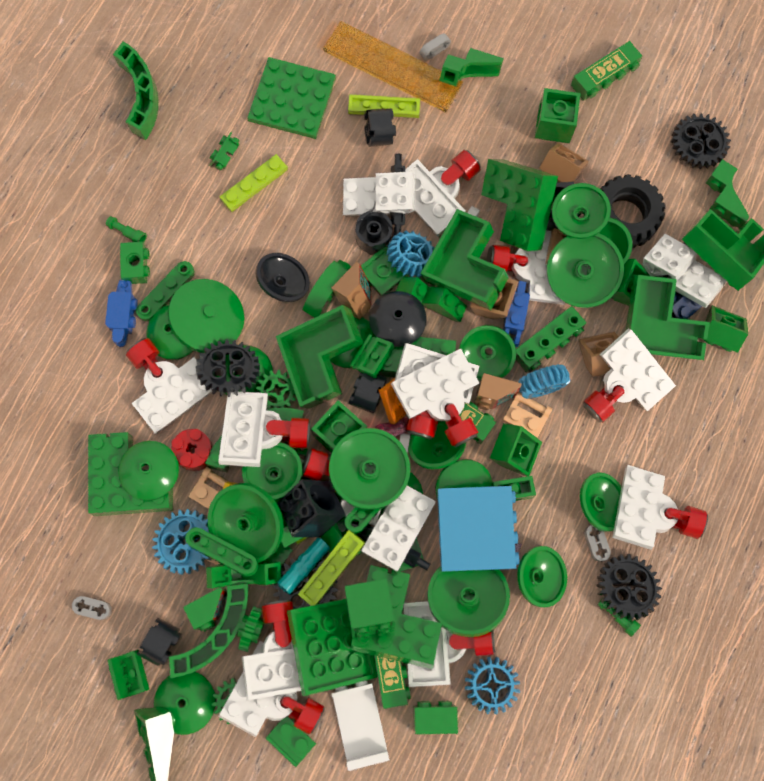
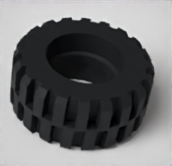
M625 174L623 178L619 175L614 177L613 180H608L600 189L609 199L611 207L610 217L619 220L628 228L632 237V248H636L637 245H644L657 232L664 220L666 206L662 202L664 199L662 194H658L657 191L659 189L655 185L652 186L650 184L651 181L647 179L644 181L641 179V176L631 177V174ZM628 201L635 204L642 213L643 221L638 223L622 221L615 215L612 203Z

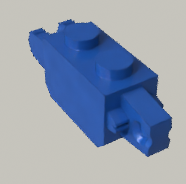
M119 280L116 292H111L108 295L105 324L112 331L113 342L119 347L126 345L128 334H132V329L136 326L134 310L138 306V301L132 294V283L128 280Z
M519 281L503 325L504 331L515 335L514 344L516 347L519 345L520 337L524 330L530 299L529 293L525 292L526 282Z

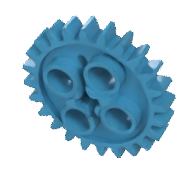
M187 509L185 514L182 510H179L178 516L172 512L171 519L164 517L166 523L158 524L162 529L160 531L155 530L158 537L152 540L157 542V545H154L152 549L158 551L154 556L160 558L158 563L164 564V569H170V572L174 574L177 571L180 575H183L184 571L191 574L192 568L198 572V565L206 566L205 559L211 561V558L192 549L187 542L184 545L183 541L188 532H184V527L187 524H190L189 530L198 527L209 532L208 519L205 520V515H199V512L196 510L192 513ZM174 537L173 544L168 545L170 538ZM186 551V557L180 560L181 553Z

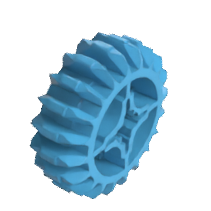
M407 230L403 233L399 232L388 244V261L392 262L391 267L397 268V272H403V276L408 274L409 277L414 275L415 277H420V273L435 247L431 246L432 241H427V236L422 237L420 233L415 234L414 231L409 233Z
M557 364L540 368L520 378L518 383L522 384L519 391L522 397L526 399L542 397L568 385L571 381L570 374L564 365Z
M487 657V664H485L483 659H479L481 666L479 667L476 663L472 664L476 671L468 670L467 673L472 675V678H465L466 682H471V686L464 687L465 690L472 691V693L467 694V698H475L471 702L473 706L478 702L480 703L478 706L479 711L483 710L484 706H486V714L490 713L491 708H493L495 715L498 714V707H500L502 712H506L504 705L506 704L511 708L513 705L509 700L517 701L518 699L513 696V692L520 693L519 689L514 688V685H519L520 681H513V678L517 677L518 673L510 674L514 667L510 665L505 668L506 660H503L499 665L500 660L498 657H495L494 663H492L491 657ZM493 667L501 670L507 677V681H499L495 676ZM487 669L486 680L476 684L479 674ZM490 680H493V682L502 684L497 685V688H495L493 692L491 688L482 687L488 685V683H490ZM508 687L505 697L497 701L499 690ZM477 690H486L491 698V703L483 701L478 695Z

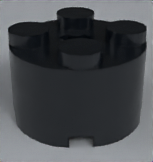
M393 109L365 110L364 120H367L366 126H364L366 143L369 144V147L393 144V136H396V126L392 125Z
M373 211L365 212L358 218L355 226V237L358 246L363 251L374 255L379 250L385 247L388 248L393 230L390 218L382 212Z
M360 372L353 387L355 389L354 393H352L348 404L374 414L381 398L379 390L385 386L387 378L379 374L376 378Z
M157 618L155 622L158 625L151 626L140 646L143 651L137 652V655L159 667L161 664L167 663L172 654L169 651L171 646L177 645L182 634L179 633V628Z

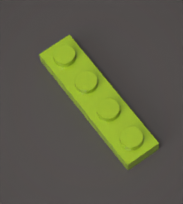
M349 94L348 114L364 115L365 110L392 108L393 117L419 118L420 98Z
M275 154L219 196L220 200L232 213L288 170L287 165Z
M348 530L298 595L310 606L317 605L362 549L365 542Z

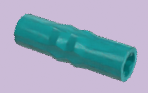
M317 537L291 565L289 570L277 582V585L284 592L290 594L308 576L309 572L314 569L330 547Z

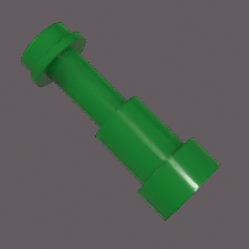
M110 216L107 219L106 226L109 229H117L122 232L123 236L131 239L132 242L144 243L146 241L147 234L143 231L135 230L128 225L124 226L118 222L116 217Z
M600 600L597 604L600 607L599 609L602 610L604 608L612 615L614 609L610 608L607 610L608 603H601ZM620 613L612 615L615 618L614 620L625 629L624 632L630 637L641 626L635 619L628 621L627 615L623 619H620Z

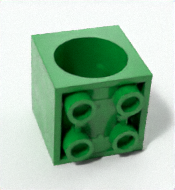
M544 88L538 107L534 138L570 144L577 126L581 93Z
M338 400L311 428L313 437L332 453L343 437L355 430L367 428V425Z
M387 579L345 586L352 638L357 637L358 640L369 638L371 634L378 633V636H385L390 634V631H394L395 620Z

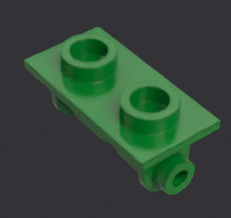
M232 132L228 136L224 135L218 143L221 147L218 151L215 149L211 154L210 159L212 161L209 166L214 163L216 164L215 167L220 171L226 168L231 159L226 152L233 155L240 142L236 137H230Z

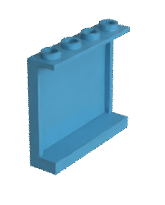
M511 486L438 489L441 571L516 569V564H519V553L515 552V544H518L517 531L514 532L517 514L516 511H513L512 505L516 501V496Z

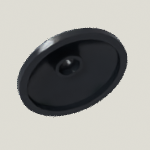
M267 254L260 259L256 266L255 273L259 286L266 294L278 301H298L305 296L309 289L310 281L306 269L299 261L287 254Z
M393 291L379 297L371 307L369 324L375 337L392 342L394 347H404L406 343H414L421 337L426 327L427 316L424 306L415 296L407 292ZM399 312L402 316L396 317L395 313Z

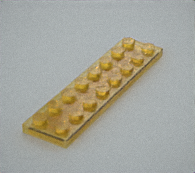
M343 21L339 22L323 47L324 52L416 98H420V100L445 113L463 86V81L461 80L457 86L440 82L441 70Z

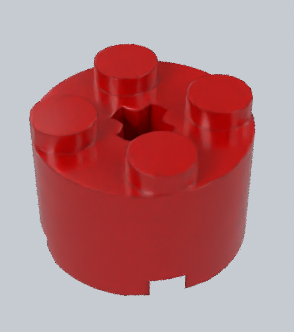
M187 429L180 432L172 440L171 450L176 455L181 467L195 472L208 467L205 463L213 448V444L205 433L198 429ZM195 447V453L192 454L190 452L191 448Z

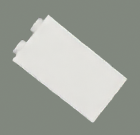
M367 680L355 683L356 687L348 689L347 685L335 688L336 692L331 693L335 704L348 771L389 761L372 683L368 684Z

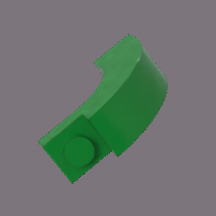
M342 260L338 262L333 261L315 283L302 310L314 318L326 313L335 295L332 287L351 266Z
M262 561L258 563L257 572L249 577L243 576L222 564L206 567L207 588L213 589L238 584H275L281 579V563ZM251 565L245 566V569L251 568Z

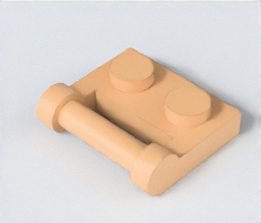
M518 391L502 421L507 424L522 426L538 438L553 408L545 407L530 398L526 399ZM519 401L542 413V417L539 418L517 406Z
M206 467L188 497L209 509L213 498L219 491L205 484L207 480L210 479L224 487L225 482L229 481L213 473V470L209 467Z

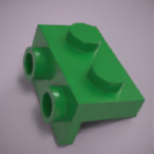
M139 649L107 660L118 700L150 690L142 658L137 655Z

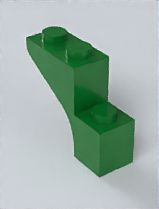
M470 48L466 59L448 54L443 64L439 81L457 86L458 82L466 77H497L500 74L504 58Z
M722 159L706 182L711 189L720 192V195L710 209L719 217L727 220L730 225L740 229L749 219V214L733 188V177L738 169Z
M402 277L396 290L415 296L418 300L422 301L423 306L455 322H461L467 305L446 287H429L418 277Z

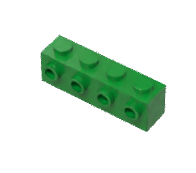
M571 306L516 349V361L526 373L530 369L532 371L536 370L541 366L543 359L546 358L548 360L556 354L555 350L557 348H564L568 345L571 337H578L585 331L583 328L587 322Z

